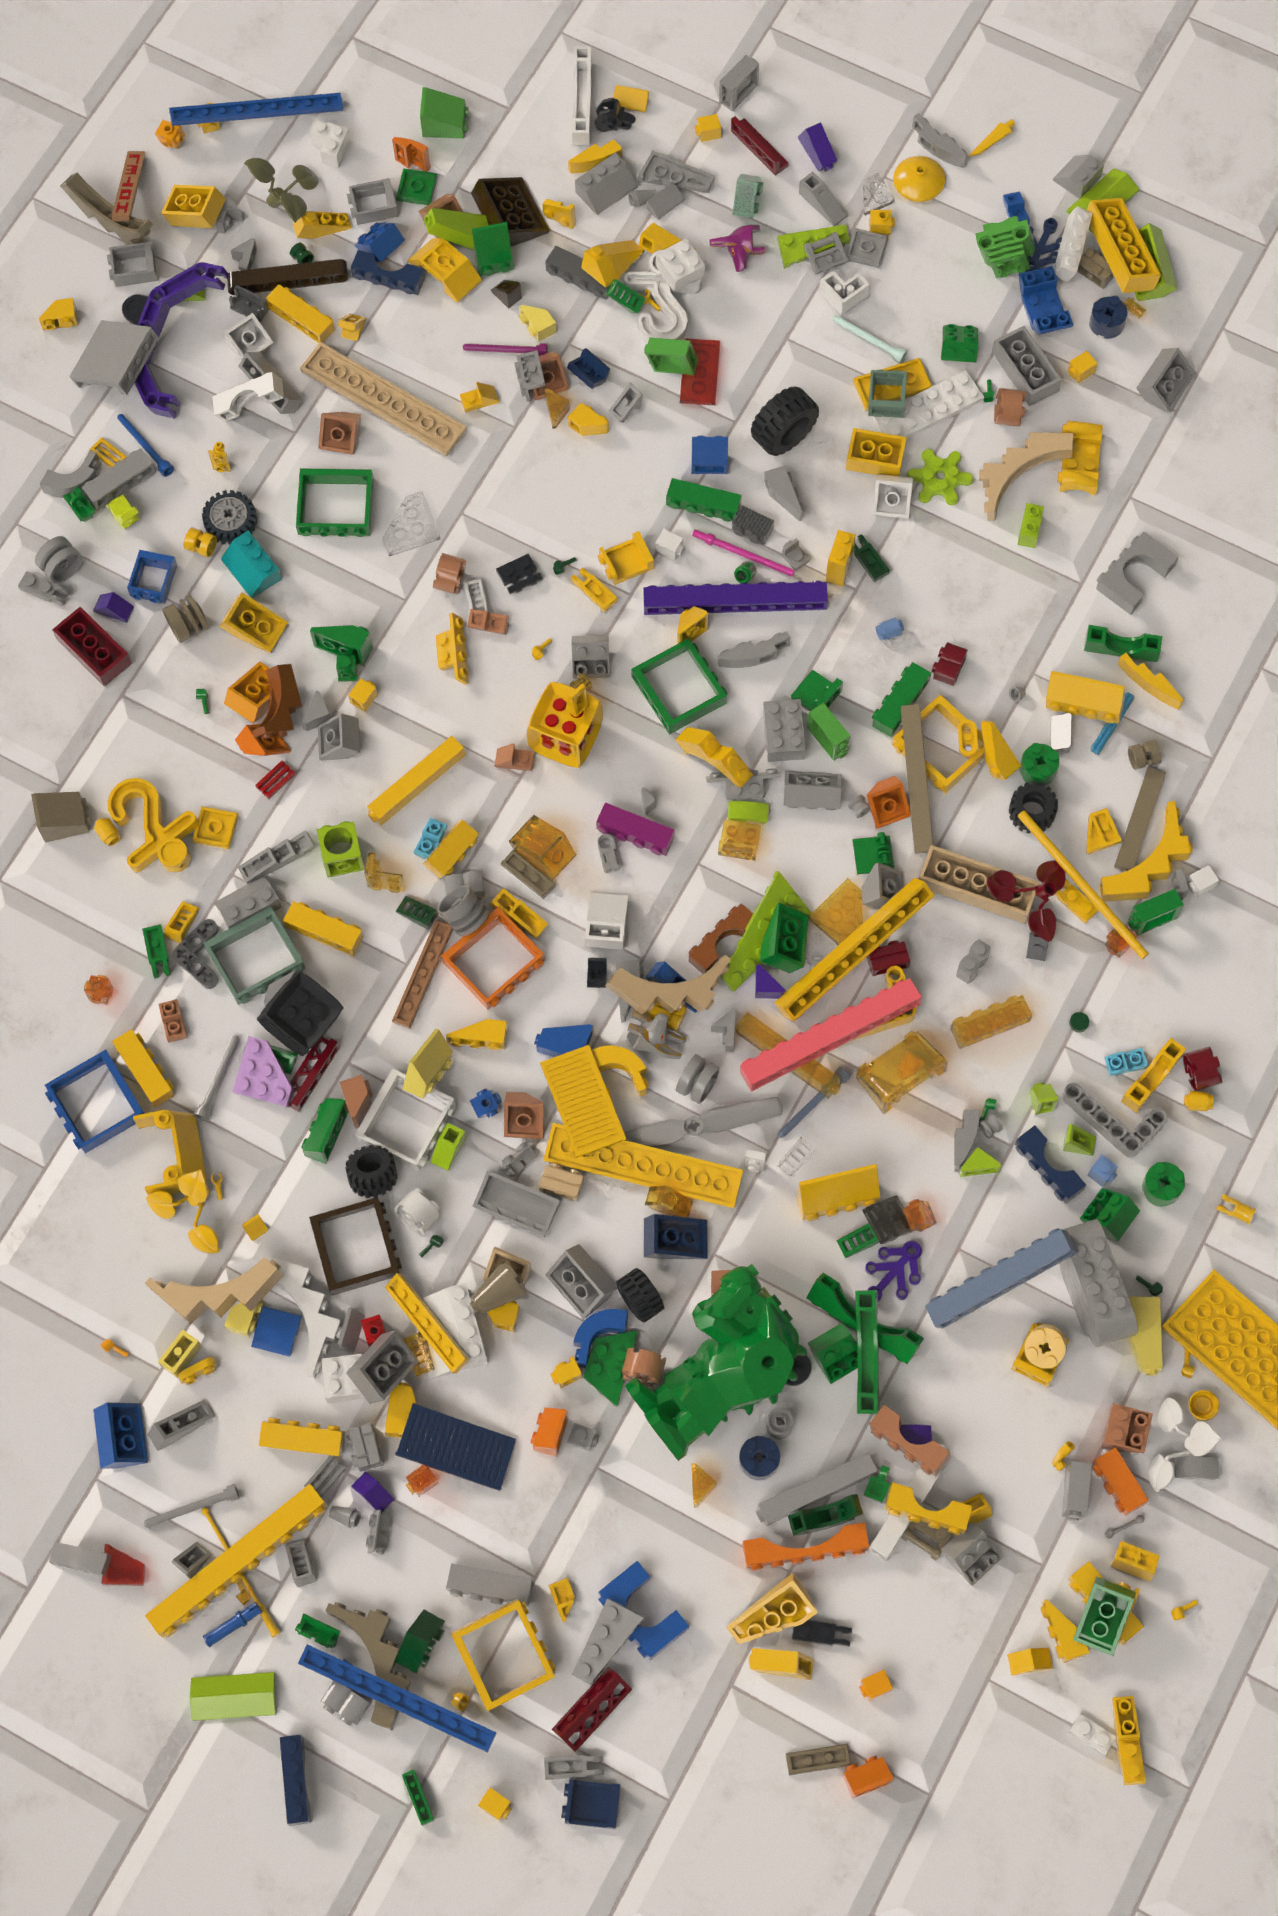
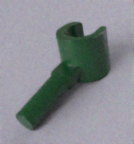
M573 557L563 562L560 560L555 561L553 566L554 573L556 575L562 574L564 567L576 562L577 559Z
M433 1235L429 1244L419 1255L423 1257L433 1246L440 1248L444 1239L438 1235Z
M1139 1275L1136 1277L1137 1281L1148 1288L1152 1296H1158L1163 1292V1287L1159 1282L1151 1285Z

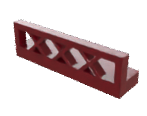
M736 116L731 118V132L775 176L788 167L789 162L745 118L741 120Z
M322 1037L311 1048L290 1081L293 1087L296 1085L293 1092L297 1091V1094L290 1102L289 1107L298 1112L301 1111L340 1049L338 1041L332 1038L329 1041ZM321 1042L326 1044L327 1046L322 1054H318L317 1048ZM318 1059L312 1070H308L307 1064L309 1061ZM307 1075L302 1086L298 1087L297 1080L299 1077Z
M608 1667L551 1730L576 1752L631 1692L632 1688L619 1674ZM620 1683L624 1689L619 1694L614 1695V1689ZM608 1700V1706L604 1710L599 1711L600 1704ZM594 1716L593 1723L590 1726H585L586 1719ZM575 1732H579V1738L572 1744L569 1738Z

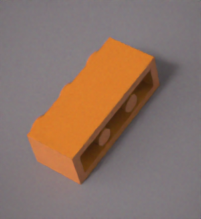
M1116 1447L1093 1461L1092 1464L1094 1466H1092L1094 1473L1097 1477L1101 1476L1105 1483L1103 1484L1104 1489L1109 1495L1112 1494L1116 1501L1114 1504L1120 1513L1123 1512L1127 1516L1149 1501Z

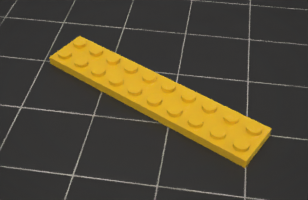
M552 1123L543 1159L546 1162L730 1208L735 1207L744 1171L629 1141H622L576 1158L564 1125Z

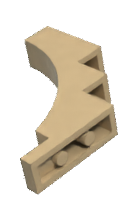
M263 1257L244 1274L217 1285L198 1287L187 1286L173 1281L164 1285L159 1279L155 1282L152 1278H149L145 1284L192 1324L207 1307L222 1318L237 1300L252 1311L284 1275L279 1271L281 1268L279 1264L273 1259L269 1262Z

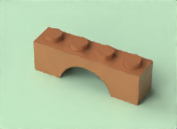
M883 1405L869 1423L872 1430L871 1433L878 1439H885L888 1442L887 1445L894 1451L900 1450L903 1452L904 1457L909 1462L918 1463L921 1466L920 1469L927 1475L933 1474L937 1477L950 1460V1452L934 1440L923 1445H915L906 1441L900 1433L901 1417Z

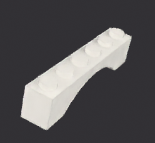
M574 46L573 145H590L591 46Z

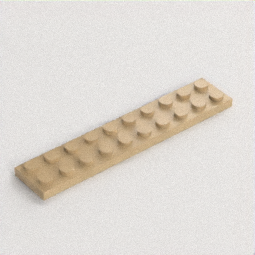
M322 342L318 344L300 367L301 372L445 456L450 453L467 431L465 425Z

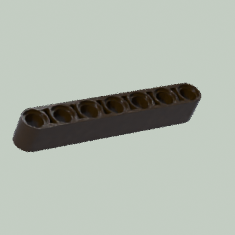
M334 259L233 271L229 273L227 286L228 293L231 295H235L234 288L236 285L253 293L273 291L278 284L284 288L293 289L343 283L348 280L349 276L347 262L344 259Z

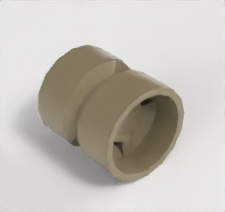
M1155 740L1144 742L1142 746L1137 744L1128 747V758L1134 770L1144 768L1146 764L1151 766L1161 763L1160 749Z

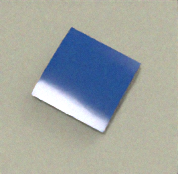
M263 1306L251 1347L290 1357L302 1316Z

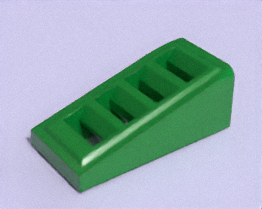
M613 279L606 292L608 297L635 314L640 311L646 298L616 279ZM617 287H620L615 296L614 292L616 291Z
M870 1222L836 1241L844 1257L848 1258L882 1242V1239L875 1225ZM868 1231L871 1232L873 1236L872 1239L869 1238L867 1234ZM863 1234L866 1240L865 1243L862 1242L859 1235ZM853 1238H856L859 1246H855ZM846 1241L849 1242L852 1250H848L845 1244Z

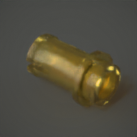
M1129 297L1124 304L1127 310L1140 319L1146 312V309L1136 303L1134 298L1131 299Z

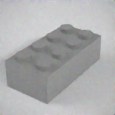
M1025 325L994 340L992 353L1017 390L1026 391L1025 401L1028 406L1060 391L1061 377Z

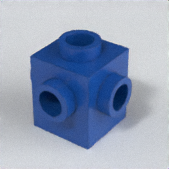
M487 1088L476 1093L477 1097L469 1100L478 1118L485 1116L488 1118L498 1114L497 1110L502 1108L500 1105L502 1100L498 1092L488 1091Z

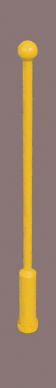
M207 1507L202 1508L201 1513L207 1517L226 1551L229 1547L212 1520L209 1509ZM243 1574L242 1580L253 1600L260 1606L263 1612L260 1616L271 1633L270 1636L274 1638L281 1632L277 1629L264 1604L260 1603Z

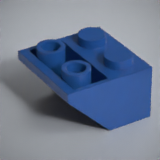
M377 222L370 227V231L367 234L364 233L358 238V242L354 246L360 251L374 254L375 262H382L405 241V238L394 223Z
M702 435L692 437L691 474H727L728 437H705Z

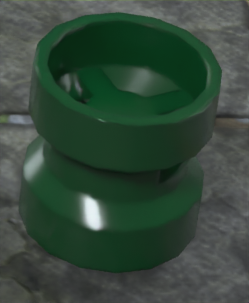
M302 242L295 244L289 253L294 260H297L298 264L309 263L314 259V255L309 250H306V246Z

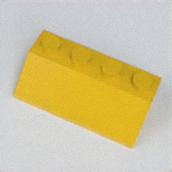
M1051 671L1046 696V708L1054 712L1062 711L1071 713L1073 716L1080 715L1088 719H1099L1107 723L1119 724L1125 704V686Z

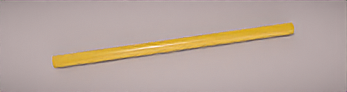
M1025 810L1022 811L1017 817L1141 959L1148 956L1147 950L1028 813Z

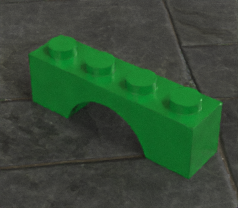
M1089 625L1085 637L1084 651L1119 657L1127 653L1132 659L1157 662L1161 653L1163 636L1144 633L1138 637H1121L1111 633L1107 627Z

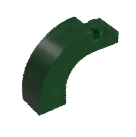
M852 1494L825 1506L797 1511L789 1515L788 1519L793 1536L850 1522L855 1520V1517L862 1515L863 1511L858 1494Z

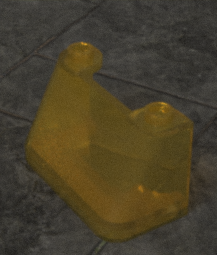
M911 1031L905 1035L903 1041L868 1065L867 1063L862 1064L857 1069L856 1079L881 1112L885 1114L891 1110L890 1105L899 1102L902 1096L928 1078L932 1079L935 1073L940 1076L946 1072L948 1061L919 1031Z

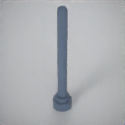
M839 1067L834 1072L833 1079L778 1132L779 1137H785L838 1084L846 1083L851 1078L848 1072Z

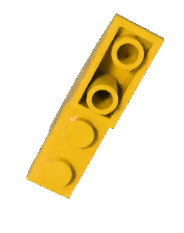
M1134 1696L1113 1697L1114 1728L1124 1785L1145 1784L1146 1778L1140 1748V1733Z

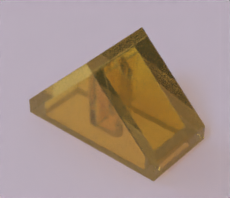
M545 389V400L552 429H556L570 410L569 400L549 389Z
M691 1463L693 1507L696 1508L716 1488L717 1482L696 1463Z

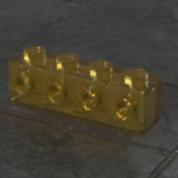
M1014 995L1009 997L1006 1002L1001 1004L996 1002L991 1004L986 1010L982 1011L979 1009L972 1012L968 1017L964 1018V1016L954 1019L950 1030L959 1049H962L1030 1022L1032 1013L1024 996L1017 997Z

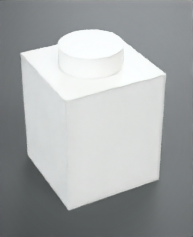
M663 529L655 543V552L674 561L678 555L681 556L685 548L683 537Z
M1208 865L1189 875L1187 880L1188 889L1197 898L1216 888L1219 879Z

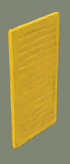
M590 1045L540 1062L576 1158L626 1140Z

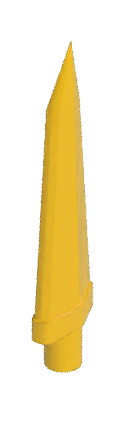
M1010 119L1005 124L1000 122L968 157L981 154L1011 134L1012 129L1010 128L1015 125L1014 121Z

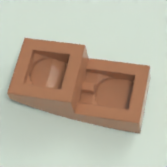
M470 609L467 627L506 635L509 616Z

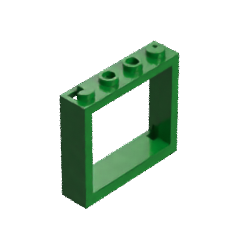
M300 468L296 515L298 535H320L322 537L337 535L339 537L370 536L374 480L372 469ZM307 484L367 485L364 524L304 523Z
M689 638L631 669L632 679L669 735L727 703L728 693L724 686L719 685L716 674L709 670L707 660L704 657L701 658L697 645L692 643ZM688 651L716 696L672 719L644 674Z

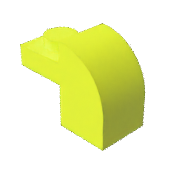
M119 495L106 504L112 516L124 529L139 520L137 516L139 512L135 506L131 507L124 495Z

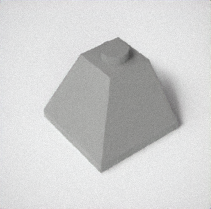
M876 863L862 885L863 905L880 909L904 887L903 872Z

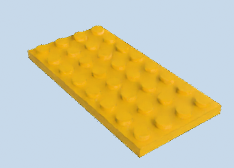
M1213 1269L1161 1328L1278 1430V1324Z

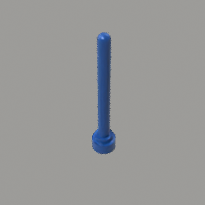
M119 414L117 419L158 464V471L164 477L171 475L174 471V466L169 461L163 460L123 414Z

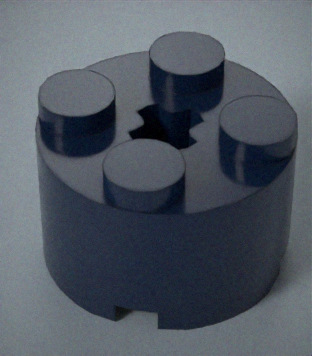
M1118 296L1103 297L1093 304L1089 326L1095 335L1098 336L1099 334L1106 339H1111L1121 334L1128 311L1126 305Z
M755 1436L745 1441L740 1450L739 1465L749 1478L765 1480L777 1471L780 1462V1451L773 1440L764 1436ZM761 1454L765 1459H762V1462H758L754 1457Z

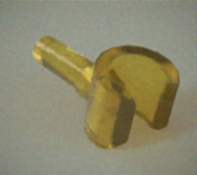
M240 1580L237 1583L240 1593L236 1598L242 1605H245L250 1601L251 1597Z

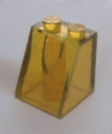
M535 815L509 840L514 851L552 881L577 855L563 831Z

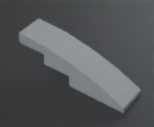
M305 830L291 840L285 839L272 849L269 847L238 866V869L244 881L249 883L302 857L315 849L316 845L309 832Z

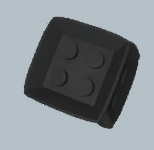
M296 971L291 979L278 990L265 1006L259 1017H257V1021L287 1048L300 1056H304L332 1026L344 1007L319 983L301 971Z

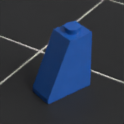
M593 1025L543 1028L541 1034H537L534 1045H536L537 1052L551 1057L565 1054L589 1045L594 1032Z

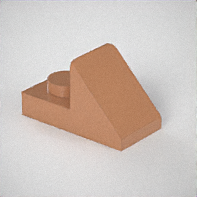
M515 744L497 748L494 767L532 771L534 751L515 749Z

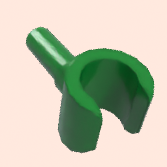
M990 379L987 380V392H983L984 403L994 400V391L992 390Z
M196 689V699H202L204 714H209L206 690Z
M988 1098L985 1101L979 1122L985 1120L988 1109L995 1110L996 1099Z

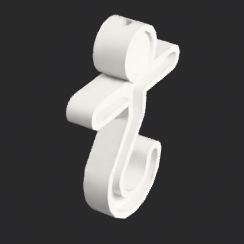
M658 250L651 255L649 272H627L624 275V285L635 292H645V289H648L654 297L655 303L672 323L667 329H658L654 326L652 317L649 314H641L638 318V329L641 338L647 344L649 337L675 340L684 339L688 327L687 315L671 292L697 293L701 289V278L675 292L672 290L655 265L656 254L663 250Z

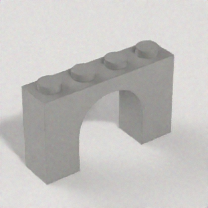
M1143 532L1132 540L1131 546L1128 549H1123L1117 561L1113 560L1106 573L1102 572L1097 578L1096 590L1131 615L1142 603L1145 594L1126 580L1123 570L1131 564L1140 563L1149 566L1165 578L1176 566L1179 557Z

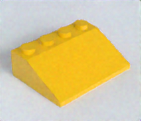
M877 1164L799 1182L797 1202L802 1221H815L819 1219V1216L827 1215V1217H832L840 1211L853 1212L857 1210V1207L865 1206V1208L877 1205L876 1203L880 1199Z

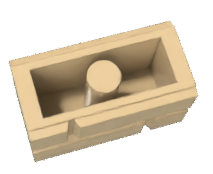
M557 1164L546 1165L539 1184V1191L577 1202L584 1183V1176L581 1175V1172L570 1169V1172L562 1170L563 1167Z

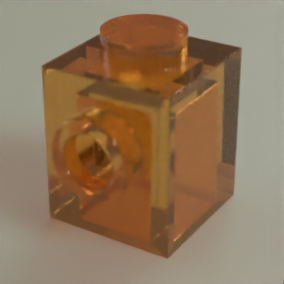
M1127 927V929H1128V930L1134 935V937L1137 939V936ZM1114 929L1106 936L1107 942L1105 946L1110 954L1120 958L1130 948L1129 944Z
M915 1199L909 1202L907 1207L903 1208L911 1230L922 1232L937 1223L927 1201Z
M422 1465L406 1477L408 1483L405 1485L412 1495L416 1493L420 1497L439 1482L430 1468Z

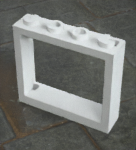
M392 1068L358 1128L355 1137L357 1141L367 1146L373 1145L376 1147L378 1145L382 1149H388L393 1154L395 1160L419 1171L421 1166L424 1167L426 1165L429 1151L434 1150L436 1147L437 1137L447 1125L448 1117H452L457 1108L455 1106V1099L436 1089L431 1094L428 1093L426 1095L446 1107L416 1160H413L368 1137L397 1084L404 1085L406 1075Z

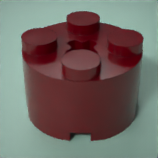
M1210 1046L1183 1055L1185 1073L1189 1074L1191 1079L1188 1081L1194 1091L1222 1083L1221 1074L1217 1069L1220 1067V1062L1217 1056L1213 1057Z

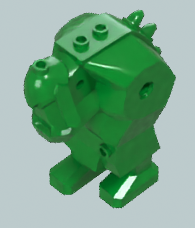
M750 1264L748 1267L739 1266L730 1270L720 1279V1289L709 1299L699 1302L694 1308L692 1316L696 1327L711 1337L701 1344L695 1355L686 1358L678 1367L664 1374L665 1383L656 1390L651 1389L637 1378H634L625 1385L631 1397L644 1412L648 1423L678 1461L687 1455L689 1446L704 1433L710 1436L720 1421L727 1422V1414L730 1411L742 1408L745 1409L747 1415H751L754 1409L753 1406L765 1399H769L772 1404H776L778 1394L782 1392L787 1380L796 1381L798 1378L796 1372L792 1369L794 1359L797 1355H807V1350L799 1344L797 1330L790 1322L793 1318L786 1309L784 1311L780 1309L779 1306L782 1303L775 1294L771 1296L765 1287L761 1288V1284L756 1277L759 1272L753 1264Z

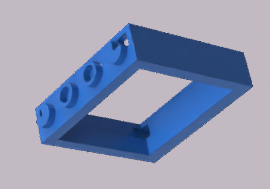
M106 1049L45 1084L48 1090L45 1092V1095L50 1103L52 1101L55 1102L57 1106L54 1108L59 1118L63 1117L66 1123L63 1124L68 1134L73 1133L75 1139L72 1141L77 1149L82 1148L85 1154L135 1125L133 1116L144 1114ZM106 1064L134 1113L85 1142L56 1092Z

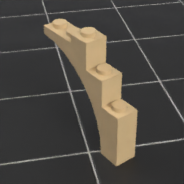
M1029 432V439L1025 440V448H1006V455L1003 454L1002 464H983V470L979 472V481H982L983 488H986L985 497H988V502L984 503V513H987L988 520L995 521L997 507L1009 485L1021 474L1044 462L1072 458L1073 433Z
M724 955L703 975L680 983L646 981L620 967L614 972L605 986L641 1014L646 1011L650 1012L656 1002L670 1013L675 1010L679 1011L685 1004V1001L701 1012L704 1009L708 1010L714 1003L712 999L715 993L711 990L719 983L717 978L720 974L724 975L729 969L728 963L731 959Z

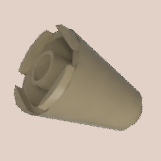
M503 1262L471 1297L472 1302L470 1305L476 1313L484 1314L528 1294L522 1282H519L517 1274L508 1263Z

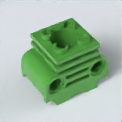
M1014 216L999 223L984 224V231L975 233L983 260L986 265L992 267L996 278H1005L1010 274L1023 273L1030 269L1028 256L1034 253L1035 243L1028 220L1019 222L1018 216Z

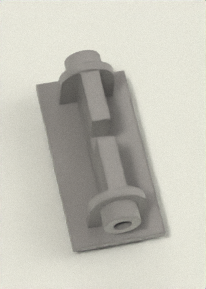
M524 1141L516 1148L517 1152L514 1155L509 1154L502 1160L503 1164L499 1168H506L505 1173L509 1178L515 1177L524 1168L520 1161L523 1160L528 1165L538 1156L539 1150L535 1146L531 1148L534 1144L533 1142L526 1143Z
M377 1510L371 1514L369 1518L371 1530L370 1535L366 1539L367 1553L376 1550L377 1554H384V1551L387 1550L388 1536L381 1535L382 1531L389 1532L391 1522L389 1512H382L381 1514V1510Z

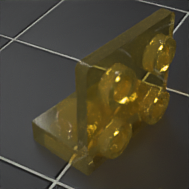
M724 820L721 840H719L718 855L756 861L761 825Z
M368 852L364 871L367 887H370L372 890L386 889L393 893L405 892L403 875L381 872V867H379L380 860H377L376 853Z

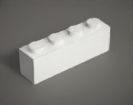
M1076 207L1068 215L1054 266L1056 277L1066 282L1077 273L1093 214L1080 207Z

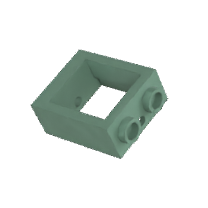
M871 370L868 416L904 418L907 372L899 370ZM875 385L902 386L901 401L874 400Z

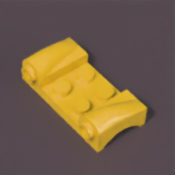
M1067 421L1066 424H1063L1062 433H1073L1072 458L1062 459L1061 472H1058L1057 482L1060 483L1059 492L1082 490L1091 495H1096L1103 425L1077 421Z

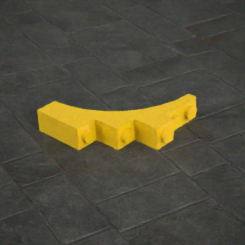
M1175 801L1167 802L1163 837L1153 853L1131 870L1101 878L1099 886L1101 899L1104 902L1147 899L1149 893L1152 892L1151 880L1168 879L1169 874L1172 872L1171 861L1188 860L1190 853L1193 851L1192 842H1189L1188 835L1182 836V826L1178 824L1180 810L1176 808Z

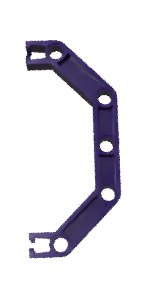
M205 262L193 265L151 290L138 325L151 327L155 334L160 337L171 307L206 287L224 290L225 283L221 282L219 278L214 279V277L223 276L225 279H228L229 273L223 266ZM154 347L134 383L144 404L152 413L175 419L177 412L173 411L170 407L166 408V404L180 407L181 402L174 395L162 393L149 367L155 350Z

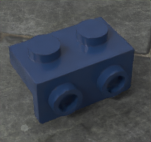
M587 348L582 350L580 357L570 361L567 366L574 375L591 389L605 383L610 372V368Z

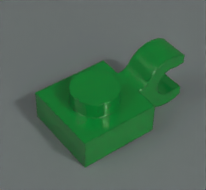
M882 1465L878 1477L871 1476L863 1496L883 1503L890 1483L885 1482L890 1470L889 1467Z

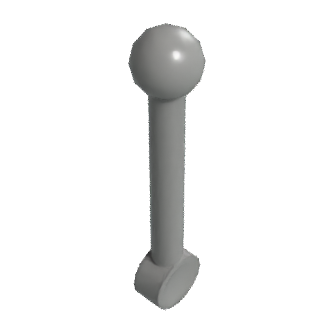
M1139 1515L1135 1520L1113 1531L1107 1530L1105 1537L1111 1539L1114 1534L1134 1524L1143 1523L1144 1517Z

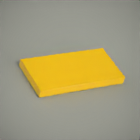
M920 358L881 369L884 371L899 370L907 372L906 398L932 387ZM871 373L853 378L854 386L865 411L868 410ZM875 385L874 400H901L902 386Z

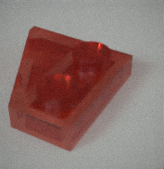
M105 1544L104 1553L109 1554L111 1560L106 1576H102L101 1584L144 1586L146 1565L111 1545Z

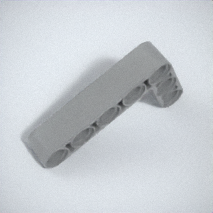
M1069 1083L1062 1096L1063 1101L1123 1155L1130 1158L1135 1157L1164 1127L1168 1118L1165 1110L1156 1108L1131 1131L1079 1084ZM1068 1091H1074L1077 1096H1069ZM1089 1104L1092 1109L1085 1110L1082 1105ZM1153 1117H1160L1162 1122H1155L1153 1120ZM1097 1118H1105L1106 1123H1100ZM1118 1130L1121 1136L1113 1135L1112 1131ZM1140 1130H1146L1149 1136H1143ZM1127 1144H1134L1136 1146V1149H1129L1127 1147Z

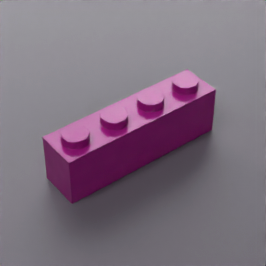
M606 802L596 821V828L602 834H611L620 841H629L634 846L649 849L656 855L662 854L666 856L675 837L674 829Z

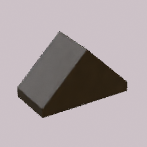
M503 280L491 289L492 293L508 309L522 299L521 284L517 281Z

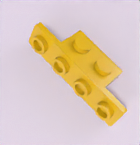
M450 613L451 630L436 635L438 668L443 671L454 667L455 679L466 685L468 684L469 672L466 661L464 621L455 613Z

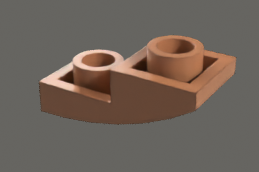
M175 999L158 1004L168 1043L187 1038L178 1000Z

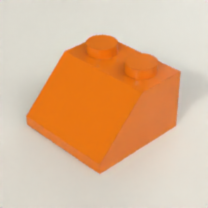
M544 1408L543 1413H539L536 1422L539 1425L538 1431L533 1432L530 1442L533 1444V1450L557 1457L569 1419L567 1410Z
M876 1755L866 1759V1764L858 1767V1764L855 1763L845 1768L846 1772H843L842 1775L852 1799L892 1783L894 1780L883 1757L878 1759Z

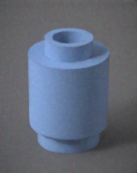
M895 617L879 623L875 629L879 640L884 639L886 641L902 635L904 626L902 621Z

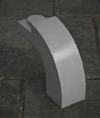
M90 450L81 467L73 473L60 474L48 469L40 482L43 493L63 498V495L71 493L76 487H79L82 491L81 487L87 481L97 477L95 471L100 465L97 452Z

